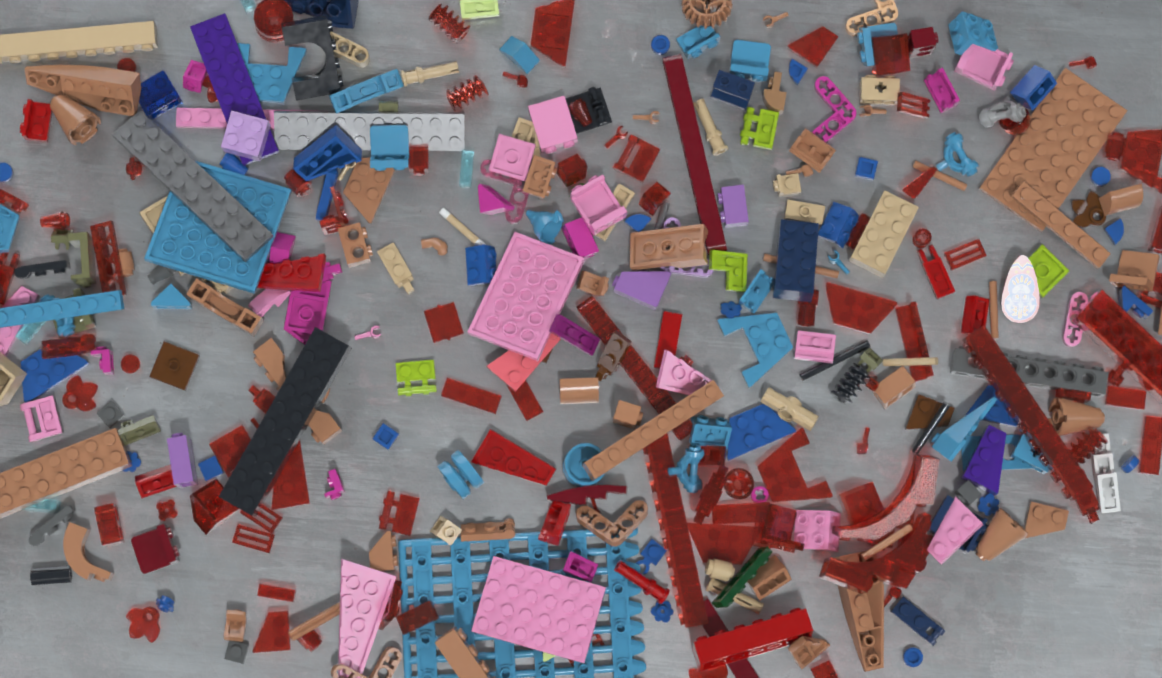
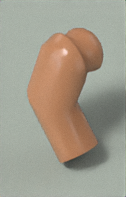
M437 237L421 239L422 249L433 247L437 250L438 255L447 254L448 246Z

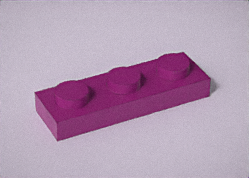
M556 314L549 330L552 334L590 356L594 355L600 338L560 314Z

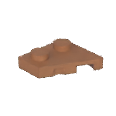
M802 636L794 640L787 649L802 670L830 647V644L825 639Z

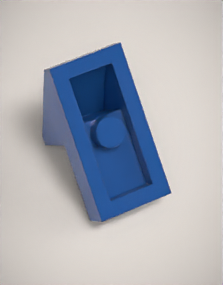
M1123 286L1118 291L1120 318L1130 308L1133 309L1132 312L1137 317L1144 319L1153 312L1148 305L1127 287Z

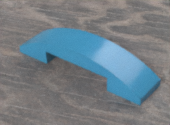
M394 69L329 95L335 113H339L357 104L404 87L398 69Z

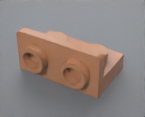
M533 155L522 192L539 197L538 199L541 200L545 196L548 197L551 190L549 185L550 179H554L557 168L554 167L556 162Z

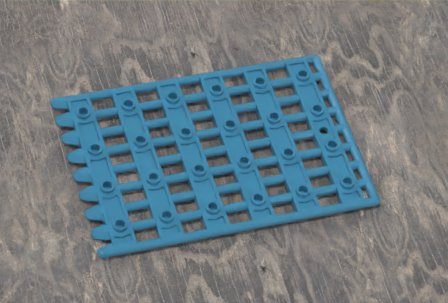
M638 528L628 538L635 536L638 533ZM587 529L564 530L562 538H567V550L548 551L547 542L538 540L540 532L515 533L512 539L461 542V536H458L454 543L450 545L451 556L432 557L431 546L449 545L440 538L400 540L398 542L404 678H459L457 674H438L437 663L448 661L443 655H437L435 641L442 636L436 635L435 624L454 623L457 629L462 628L467 635V643L469 645L473 644L474 647L475 641L494 640L495 652H479L477 656L479 660L495 659L496 671L488 672L491 677L555 678L558 675H575V678H594V673L613 672L614 678H633L634 675L644 672L646 670L645 662L632 659V656L642 653L645 650V644L631 639V636L643 632L644 625L641 622L630 620L631 616L642 612L643 606L641 603L629 600V597L639 594L642 589L614 571L616 564L622 560L628 566L640 572L641 568L638 564L626 561L627 558L639 553V547L636 544L624 541L616 547L606 543L605 548L587 549L586 537L596 536ZM618 534L616 536L611 535L612 539L618 538ZM528 540L529 552L509 553V541ZM489 542L490 554L471 555V543ZM406 547H412V559L406 558ZM570 551L586 559L587 556L607 555V567H597L595 575H608V586L604 587H606L605 594H609L610 606H601L599 614H610L611 625L595 626L593 634L611 633L612 645L592 646L591 640L585 664L574 661V667L555 668L554 657L543 662V652L534 649L515 650L513 643L471 631L476 617V613L473 611V602H479L482 594H473L472 582H486L488 574L472 575L471 563L490 562L491 566L493 556L510 561L529 560V566L585 581L563 572V569L549 570V558H566L569 556ZM451 564L452 576L433 577L432 565ZM413 566V578H407V567ZM452 584L453 595L434 596L433 585ZM408 586L414 587V597L408 598ZM453 603L454 615L435 616L434 604ZM409 605H414L415 617H409ZM423 617L429 618L427 624L422 623L421 619ZM410 625H415V637H410ZM416 644L417 656H411V645ZM612 653L613 664L594 666L593 654ZM534 657L535 669L516 670L515 658ZM412 664H417L418 676H412Z

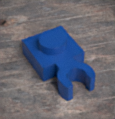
M651 539L640 554L644 559L636 564L645 565L646 569L643 572L645 575L649 571L650 563L656 566L667 550Z

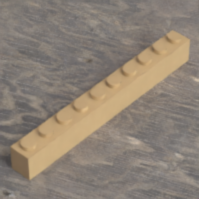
M154 21L3 34L0 35V64L10 61V63H20L21 60L36 62L40 61V58L56 60L62 56L76 58L78 55L84 54L85 56H96L97 53L112 55L117 51L132 53L134 50L142 49V51H152L153 48H158L157 26Z

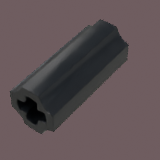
M71 567L31 569V585L72 583Z

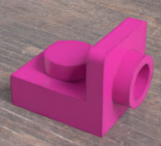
M194 60L190 61L183 75V88L201 93L202 83L207 75L204 63Z
M96 347V350L91 351V355L93 357H102L99 360L100 370H103V373L106 375H114L113 351L107 349V347Z
M333 469L328 471L329 477H327L330 488L334 487V490L324 493L325 498H331V500L342 497L341 493L345 492L338 471Z

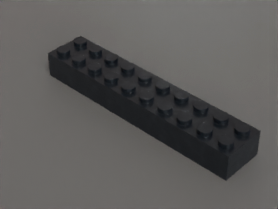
M317 327L314 328L221 491L220 498L251 516H257L352 347Z

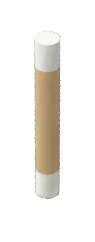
M445 208L441 209L439 214L476 246L485 244Z

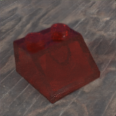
M907 33L871 37L875 63L872 66L873 75L910 71Z

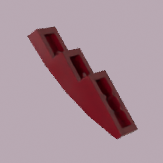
M619 485L583 486L547 495V500L587 506L588 498L607 500L608 493L627 495L628 487Z

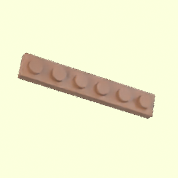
M1022 181L1010 196L1095 268L1099 269L1111 254L1026 182Z

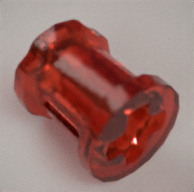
M924 228L916 231L912 238L913 245L919 249L925 248L932 238L930 231ZM920 235H922L923 238H926L924 242H921V239H918Z

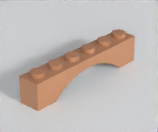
M270 338L253 351L256 355L253 359L259 367L264 366L267 372L265 375L271 383L275 380L279 386L276 389L279 391L287 377L285 355L273 339ZM318 410L308 425L313 430V433H311L312 437L317 443L321 441L323 445L342 432L329 413Z

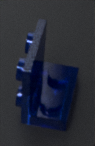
M161 71L141 83L139 104L148 119L154 120L183 103L165 71Z

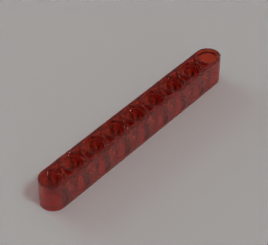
M592 295L576 307L605 346L614 331L617 330L621 333ZM630 344L620 365L657 413L661 414L675 405L676 402L667 390L656 388L657 377ZM687 420L671 431L682 441L691 434L693 424L690 420Z

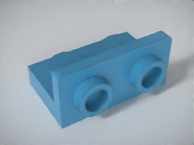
M701 25L699 28L696 27L678 37L676 42L688 60L691 57L693 59L699 57L703 53L702 51L707 48L712 49L716 47L721 36L711 26H707L705 30L704 26Z
M704 415L691 418L693 426L689 439L690 445L728 448L732 427L727 419L723 417H716V419L708 418Z

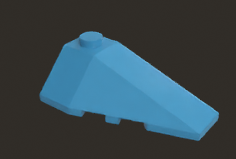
M992 397L945 429L941 434L937 432L931 440L933 443L931 447L952 462L967 442L968 436L975 431L978 423L985 417L997 399Z

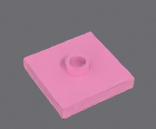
M499 134L489 171L525 181L536 144Z

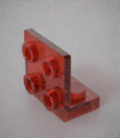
M334 186L330 187L338 216L328 215L319 221L325 236L337 233L338 228L346 226L345 224L349 223L345 209L340 207L344 205L340 191H336Z

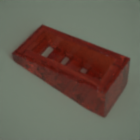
M931 167L904 187L902 191L911 198L916 199L937 172V168Z

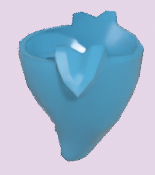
M528 210L526 216L531 221L534 233L538 239L546 244L554 243V238L561 230L562 223L564 222L559 211H555L553 214L546 211Z

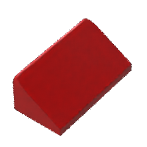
M976 295L966 296L961 333L984 337L989 299Z
M171 464L135 476V483L141 499L177 487L173 483Z

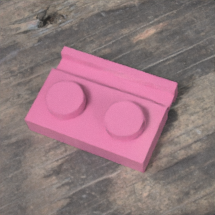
M798 331L795 359L833 364L836 335Z

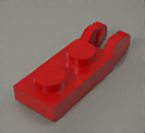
M932 244L928 246V250L933 260L927 261L922 249L917 250V253L935 297L938 300L955 293V289L941 257L938 256Z

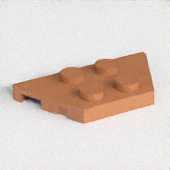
M371 157L362 158V161L356 163L343 194L351 201L366 221L372 224L395 170L394 168H386V170L377 171L375 168H370Z

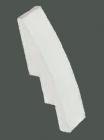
M1109 433L1088 435L1100 512L1121 511L1117 473L1114 470Z

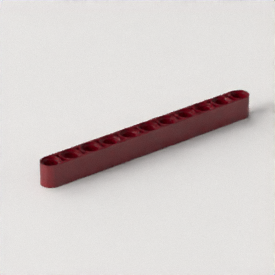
M681 54L663 57L664 71L700 224H704L708 229V235L705 239L707 254L709 255L711 250L727 251Z

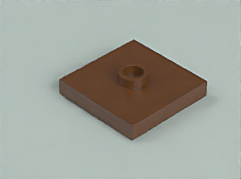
M163 342L149 377L186 391L200 355Z

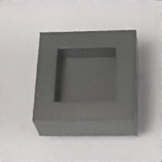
M112 401L97 412L98 416L109 428L124 417V414Z
M229 640L224 659L244 664L249 645Z

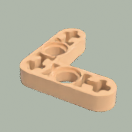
M874 0L877 9L850 18L845 26L846 32L851 36H857L859 28L863 27V25L865 27L874 26L867 23L866 19L869 16L876 17L877 23L875 25L895 22L898 17V9L894 0H887L885 2ZM887 10H889L890 13H894L892 15V18H890L889 16H885L882 18L883 22H881L880 16L885 15ZM861 19H863V25L858 26L856 31L854 28L850 29L853 22L855 25L861 23Z

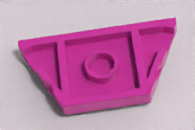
M332 281L322 283L321 292L292 291L290 294L284 330L304 345L315 327L322 331L324 329Z

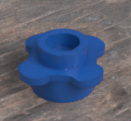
M163 595L160 599H156V605L159 610L166 613L174 611L175 602L172 599Z

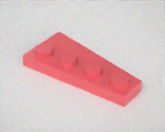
M551 333L539 361L509 350L486 367L516 392L561 338Z

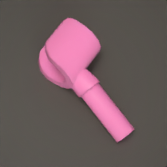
M373 326L371 331L355 335V340L366 337L379 338L381 334L375 335L373 330H377L380 327Z

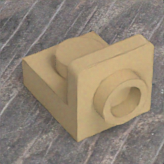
M798 173L784 176L776 175L773 181L774 192H778V197L801 193Z
M440 516L429 532L452 545L462 530L448 519Z

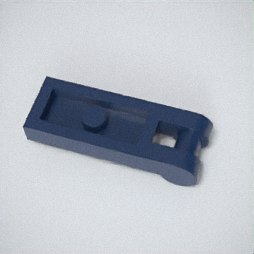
M904 596L891 610L892 614L933 647L937 643L938 637L943 636L946 632ZM929 627L934 630L931 635L926 633Z

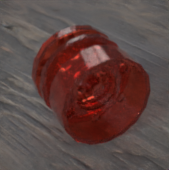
M263 0L254 11V24L258 35L271 43L284 41L281 23L294 21L292 8L284 0ZM277 19L278 25H271V20L275 21Z

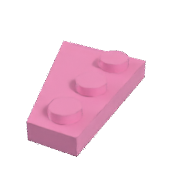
M664 350L656 388L689 396L712 381L687 365L683 360L674 356L670 351Z
M955 496L927 551L942 565L983 526V523Z

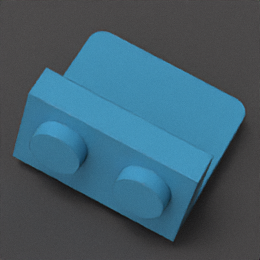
M962 11L948 25L956 54L962 55L972 44L991 51L998 49L993 25L987 19H982Z
M895 23L859 28L857 39L858 43L861 44L860 60L864 66H873L877 63L896 61L901 58L897 25Z
M735 40L733 43L730 74L744 79H751L754 82L767 81L771 46L766 43Z
M371 126L370 168L383 171L386 168L404 170L409 167L408 126Z

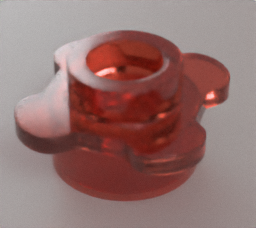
M130 157V162L126 164V173L130 175L131 180H135L136 176H140L142 173V165L139 161H135L133 157Z
M173 500L157 503L156 508L160 514L159 519L161 521L177 517L178 513L175 511V502Z

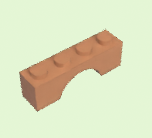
M197 278L186 294L191 300L255 337L264 322L259 315L231 301Z

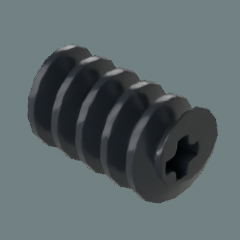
M853 363L855 367H849L850 373L845 372L844 377L846 379L841 378L839 380L841 385H835L836 391L832 390L830 392L843 405H846V402L853 403L850 399L851 396L857 398L854 391L861 392L862 389L859 385H867L864 378L871 379L868 372L856 363Z

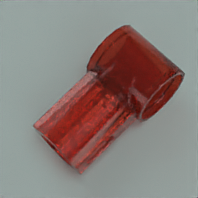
M814 289L811 302L798 301V325L814 327L819 290Z

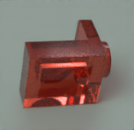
M656 182L643 193L639 206L653 216L658 207L669 199L671 193Z

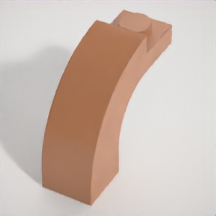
M69 522L64 535L63 549L70 567L75 573L86 580L91 581L93 574H95L94 578L99 581L105 582L106 579L111 581L114 573L94 566L86 557L85 543L91 530Z

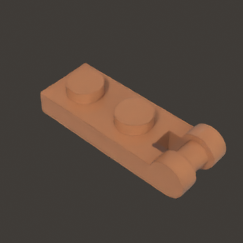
M508 518L504 522L461 524V542L512 539L515 536V522L513 519Z

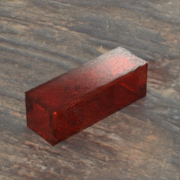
M259 584L257 596L294 603L296 590Z

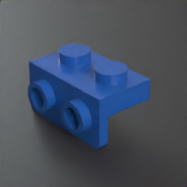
M833 202L818 232V237L833 242L840 248H844L845 244L849 241L853 228L858 223L859 215L853 208Z
M484 244L465 248L468 286L490 284L497 270L495 247Z

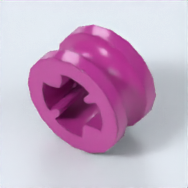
M762 486L755 487L751 492V499L756 504L765 503L769 497L767 489ZM761 490L764 492L763 496L765 498L763 500L760 498L759 501L754 493Z

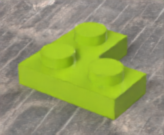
M718 250L709 251V270L726 272V291H746L748 254Z

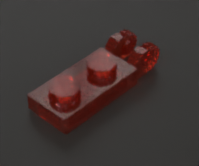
M1 253V305L5 304L20 254L15 253L10 266H6L5 263L9 253Z
M83 334L81 337L42 341V359L91 353V351L95 350L96 337L94 334Z

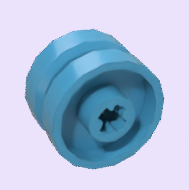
M581 443L574 446L565 455L562 463V472L566 480L576 487L595 485L604 474L592 481L582 467V462L585 463L602 452V450L590 443Z
M457 450L451 455V460L456 466L455 468L445 460L437 468L443 474L444 480L452 490L456 491L464 500L471 494V490L466 484L467 481L476 489L483 485L484 481L464 455Z

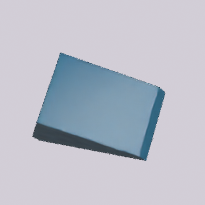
M513 36L499 49L501 53L527 75L540 61L526 43Z
M172 284L166 287L151 302V306L154 309H192L191 303Z

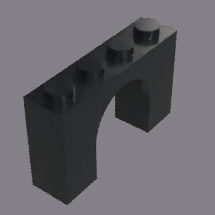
M324 15L281 23L285 46L310 42L320 46L326 54L325 64L318 72L292 78L296 101L331 95L340 91V87L344 85L342 75L337 74V68H340L338 57H334L333 50H337L335 38L331 39L330 32H333L331 20L327 21V16Z

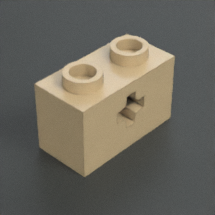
M866 75L861 78L860 104L898 105L900 99V79L895 78V76L876 78L875 75ZM878 86H880L881 90H883L882 93H880L877 89Z

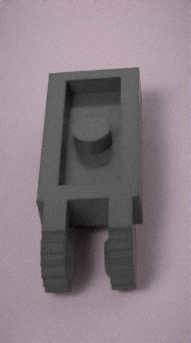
M67 505L30 536L29 544L31 546H38L40 543H43L46 534L52 535L58 530L57 525L62 521L65 524L74 517L72 513L75 512V509L71 505Z

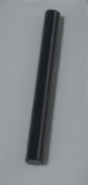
M868 340L835 356L833 364L823 362L799 374L802 381H805L871 346Z

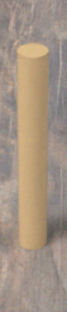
M937 357L883 359V366L938 365Z

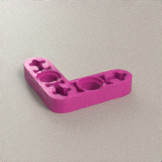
M822 76L816 80L814 88L834 114L814 129L812 133L820 135L825 129L827 133L823 135L822 140L827 143L853 122L857 113L854 106L828 77ZM819 82L827 83L826 88L830 92L827 97L825 96L827 94V91L825 90V88H819ZM837 95L840 97L841 102L837 105L832 104L830 97ZM843 103L846 104L843 108H844L847 112H848V111H851V112H852L851 115H850L851 118L848 117V116H847V117H844V116H843L845 112H844V110H843L842 108L840 109V111L837 110L838 108H840V107L843 105ZM835 121L839 127L837 130H830L828 123Z

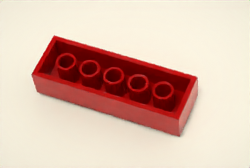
M795 608L785 615L778 613L765 621L758 619L748 626L741 624L728 632L721 630L716 632L715 636L708 638L707 635L696 638V641L693 642L692 651L699 673L790 646L794 640L802 636L812 637L814 630L806 608L802 610L801 608Z

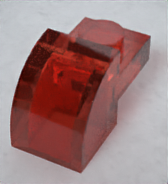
M701 446V449L704 450V457L700 460L698 466L725 467L726 446Z

